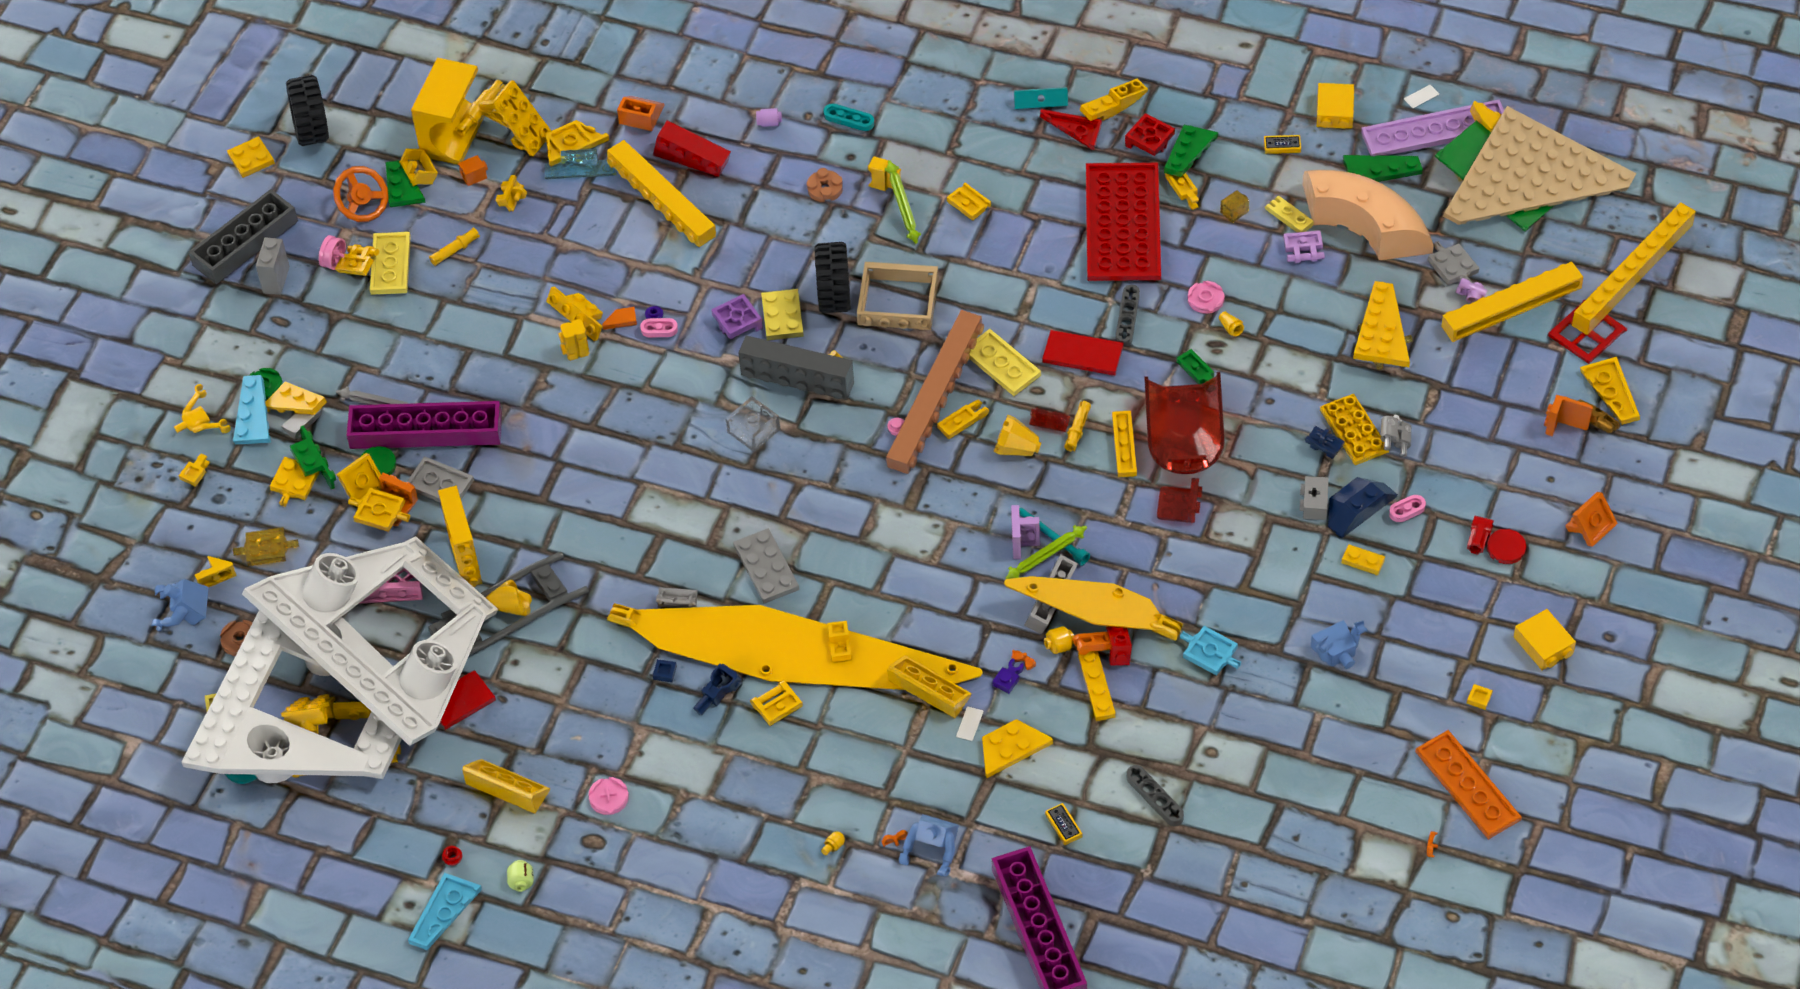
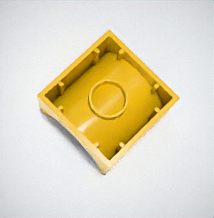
M437 57L411 109L419 149H425L430 159L456 165L462 162L485 117L483 116L477 125L471 126L464 136L459 135L458 131L455 130L463 120V115L472 104L465 97L478 72V67L475 65Z

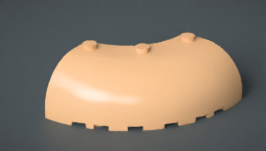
M1307 170L1304 172L1303 188L1311 219L1314 221L1313 225L1337 226L1339 224L1348 227V230L1359 236L1363 235L1374 249L1378 260L1433 254V242L1423 220L1415 209L1392 189L1371 178L1345 171Z

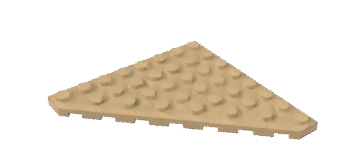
M1507 106L1444 212L1443 217L1461 225L1466 224L1468 221L1490 219L1492 216H1505L1514 214L1517 211L1535 210L1541 206L1559 205L1570 200L1573 202L1590 196L1608 195L1614 191H1627L1637 173Z

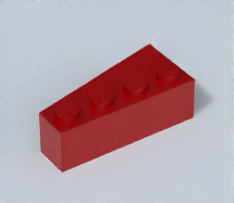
M666 120L657 135L653 156L719 177L729 161L731 151Z

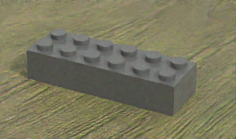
M270 189L191 249L189 256L192 266L213 283L218 284L261 250L265 237L277 238L297 223L295 207Z
M747 335L738 352L741 375L747 378H755L764 382H772L848 400L854 385L853 360Z

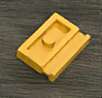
M964 183L961 188H957L947 196V202L972 221L981 215L987 207H991V201L967 183Z

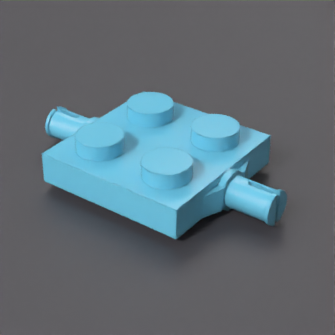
M1203 626L1200 632L1194 636L1185 631L1181 633L1180 639L1189 643L1188 648L1183 653V658L1216 676L1227 664L1236 669L1240 667L1241 661L1232 657L1238 648V643L1206 626Z

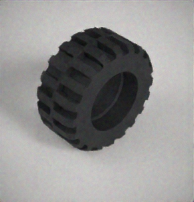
M309 75L289 79L286 82V89L298 144L306 146L326 142L329 139V132L317 77Z
M818 243L815 245V268L819 312H848L851 309L846 243Z

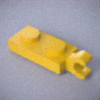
M1185 173L1182 177L1165 174V178L1181 201L1187 199L1191 210L1198 208L1199 206L1196 203L1199 201L1196 196L1198 195V189L1188 175Z

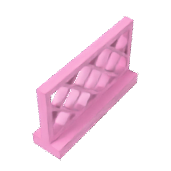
M404 568L359 604L423 600L422 583L420 581H409L414 576ZM405 571L408 575L403 579L398 576ZM393 579H396L398 581L389 583Z

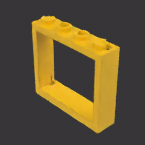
M457 485L438 490L446 529L459 574L473 587L481 585L483 583L475 547Z

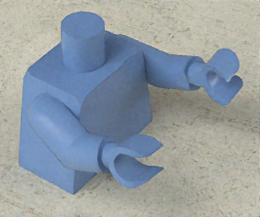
M182 579L177 583L168 584L167 586L157 585L155 587V596L159 592L160 599L169 596V608L173 611V614L163 620L153 619L151 626H157L156 630L160 632L163 626L179 625L183 619L191 625H195L205 619L209 587L187 579Z
M1343 620L1311 635V648L1319 655L1321 661L1326 662L1329 666L1342 663L1345 669L1351 668L1355 664L1352 657L1355 656L1360 635L1368 631L1364 626V621L1355 622L1351 632Z
M922 814L920 821L912 825L905 839L899 863L906 866L909 865V853L913 850L915 840L938 847H945V853L942 858L943 863L937 875L948 876L951 868L948 866L952 863L955 853V840L959 825Z

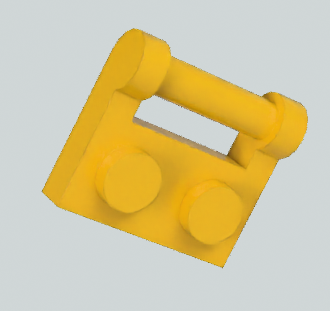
M784 680L779 682L778 686L758 698L754 697L750 700L753 708L760 713L769 726L803 707L802 701ZM783 692V694H781L780 696L763 705V703H765L766 701Z

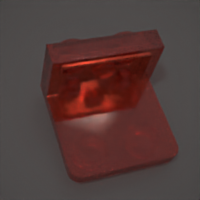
M1199 478L1191 479L1190 489L1162 486L1159 494L1157 518L1160 520L1195 523L1196 513H1200L1201 502H1198V498H1202L1203 486H1199Z

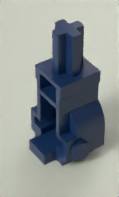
M719 664L711 673V681L702 688L703 697L693 709L699 715H703L711 704L718 706L727 693L733 690L736 691L742 684V678L739 677L738 673L725 664ZM728 675V678L732 681L725 686L717 688L723 681L721 676L726 677Z

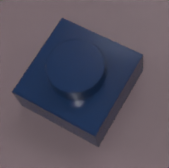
M657 659L653 680L673 683L677 663Z

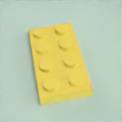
M410 232L373 234V247L379 249V255L372 257L374 262L371 266V295L408 292Z
M988 329L977 338L975 348L971 349L969 353V359L1013 396L1017 395L1041 376V371L991 329Z

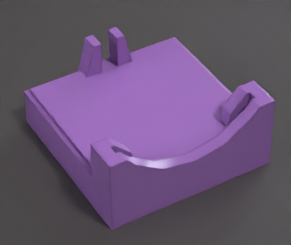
M744 294L711 309L720 330H722L723 334H727L730 339L752 328L756 332L763 329L762 318Z

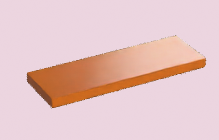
M1449 730L1416 748V754L1488 840L1521 821L1522 816Z

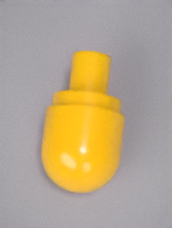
M838 831L831 833L826 838L825 846L821 849V852L824 855H828L830 852L837 851L845 842L844 835Z

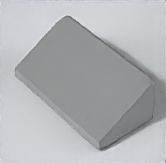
M321 410L315 415L294 414L281 428L292 438L296 439L301 434L300 426L304 425L305 429H307L321 416Z

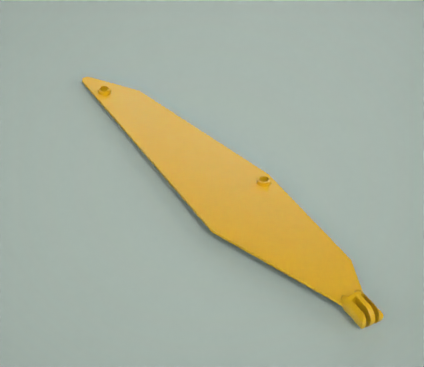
M614 603L607 617L609 622L632 628L658 649L715 666L725 664L733 671L770 682H781L784 680L786 683L904 690L889 681L887 668L905 655L955 684L981 677L983 674L982 669L849 630L852 660L832 662L828 624L762 605L637 610Z

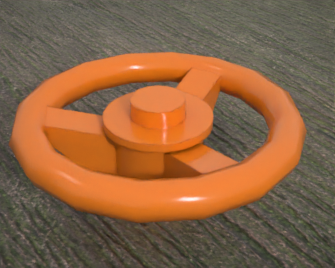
M352 166L344 170L335 181L333 188L334 201L339 211L348 219L356 222H370L378 218L386 209L388 188L384 179L375 170L365 166ZM354 173L370 175L378 182L381 191H371L368 185L358 183ZM346 178L349 187L347 194L349 201L348 209L344 206L340 195L342 183ZM381 199L380 205L374 212L368 215L355 214L359 205H364L370 200Z

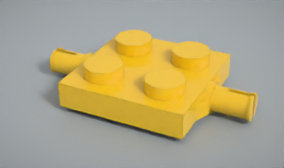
M284 457L270 484V490L283 495L279 504L284 507L287 506L290 498L306 500L319 472L305 477L295 459Z
M369 488L367 494L361 500L350 497L348 500L349 505L358 507L353 517L354 522L389 532L397 519L406 522L410 520V514L401 512L405 499L399 496Z

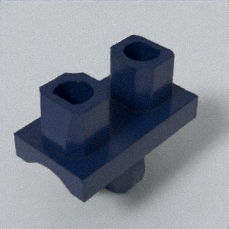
M1317 426L1305 438V442L1310 444V448L1325 452L1326 456L1334 459L1345 444V441L1332 435L1330 429L1326 428L1323 430Z

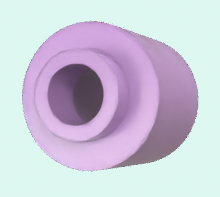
M778 108L756 111L757 126H779V122H782V112H778Z

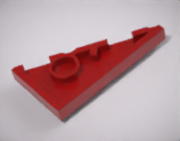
M1040 110V117L1091 150L1095 149L1102 126L1101 119L1090 121L1084 116Z

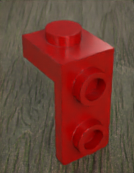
M1106 626L1111 644L1110 666L1130 665L1132 644L1127 628Z

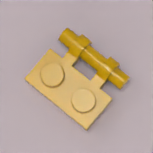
M357 244L348 246L347 251L349 254H344V258L341 257L335 269L339 273L366 276L374 262L371 257L378 256L379 249L373 246L362 247Z

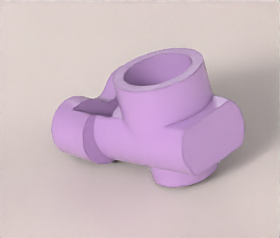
M1462 278L1455 293L1466 295V301L1471 304L1485 297L1487 289L1481 283H1471L1470 280Z

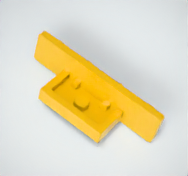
M555 286L551 287L546 302L570 322L581 319L586 335L593 341H597L602 325L596 320L602 318L603 312L580 293L566 296Z

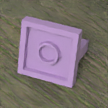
M1011 505L1013 559H1021V546H1040L1039 517L1029 516L1020 518L1019 505Z

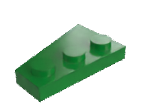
M400 160L385 162L389 206L398 207L426 203L418 185L413 186L399 162Z

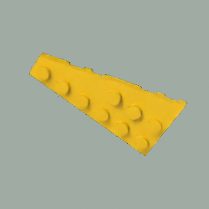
M1374 281L1353 359L1410 367L1394 286L1392 283Z

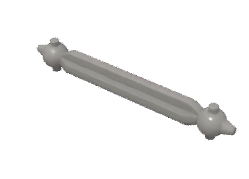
M347 386L342 390L336 391L340 395L341 401L349 398L354 402L367 405L409 404L408 402L356 390L350 392Z

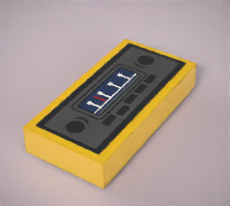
M1300 135L1264 136L1265 154L1301 153Z
M1063 803L1045 811L1047 819L1064 845L1083 837V833Z

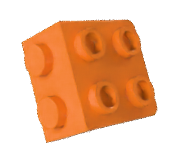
M1556 394L1553 404L1549 403L1546 411L1547 416L1544 426L1547 428L1545 434L1553 436L1558 422L1588 430L1593 406Z
M382 473L379 477L382 488L380 491L404 498L405 504L401 512L408 514L418 501L414 485L409 482H403L394 475ZM397 519L393 526H399L403 520Z

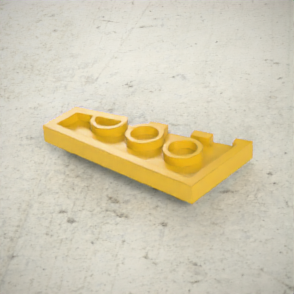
M1617 356L1580 367L1581 373L1621 425L1640 420L1639 412Z

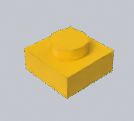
M1474 684L1468 696L1467 704L1486 710L1493 690Z

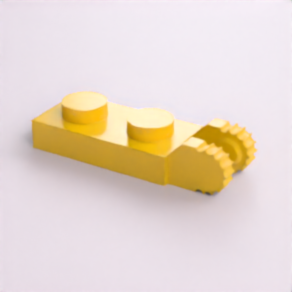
M979 399L975 400L938 422L937 428L948 439H951L987 416L989 409L987 407L979 409L982 402Z

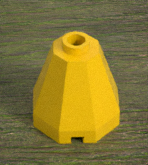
M1007 414L998 436L994 453L1000 455L1033 456L1034 452L1038 453L1041 442H1039L1038 435L1018 419Z

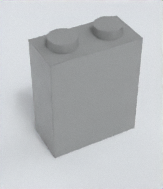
M265 237L256 263L262 291L265 294L281 295L290 267L283 239Z

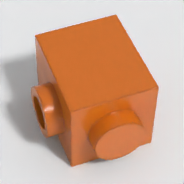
M478 155L458 163L460 175L467 186L487 179V164L484 160L481 161Z

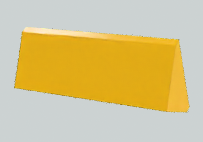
M906 655L887 668L890 682L955 719L972 694Z
M483 759L466 764L462 768L467 785L534 814L550 791V788Z

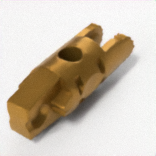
M1585 402L1593 406L1590 420L1592 425L1606 431V433H1612L1614 430L1619 429L1620 423L1593 404Z

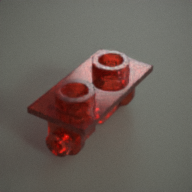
M1036 407L1031 409L1029 425L1066 432L1070 416L1066 415V413H1051Z

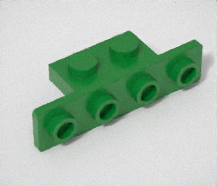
M304 425L300 426L303 441L290 445V451L305 477L321 471L330 489H335L334 481H336L334 471L329 470L327 459L321 456V450L318 444H314L311 432L307 431Z

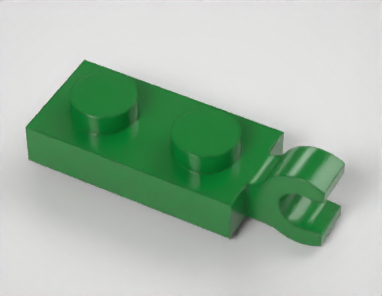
M1192 349L1176 358V362L1198 385L1204 383L1210 393L1218 390L1215 386L1218 382L1213 378L1214 371Z

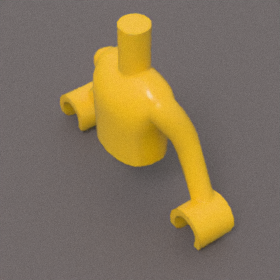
M197 384L195 386V394L182 412L183 422L174 426L176 433L186 428L193 433L211 428H220L222 433L230 432V425L224 426L227 424L226 419H221L219 423H210L208 415L201 406L191 410L198 398H204L207 395L206 390L201 391L203 385Z

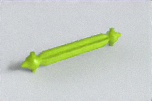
M888 160L887 168L884 170L890 174L889 179L905 228L909 231L906 237L917 244L921 233L915 230L916 223L900 175L897 173L899 166Z
M1074 525L1073 532L1065 533L1020 562L1017 568L1010 566L1008 568V575L1005 578H1019L1020 574L1028 572L1073 543L1076 537L1083 539L1087 526Z

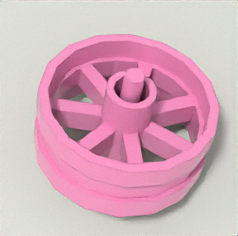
M332 235L324 239L319 251V265L321 267L336 270L335 267L339 260L345 256V240Z

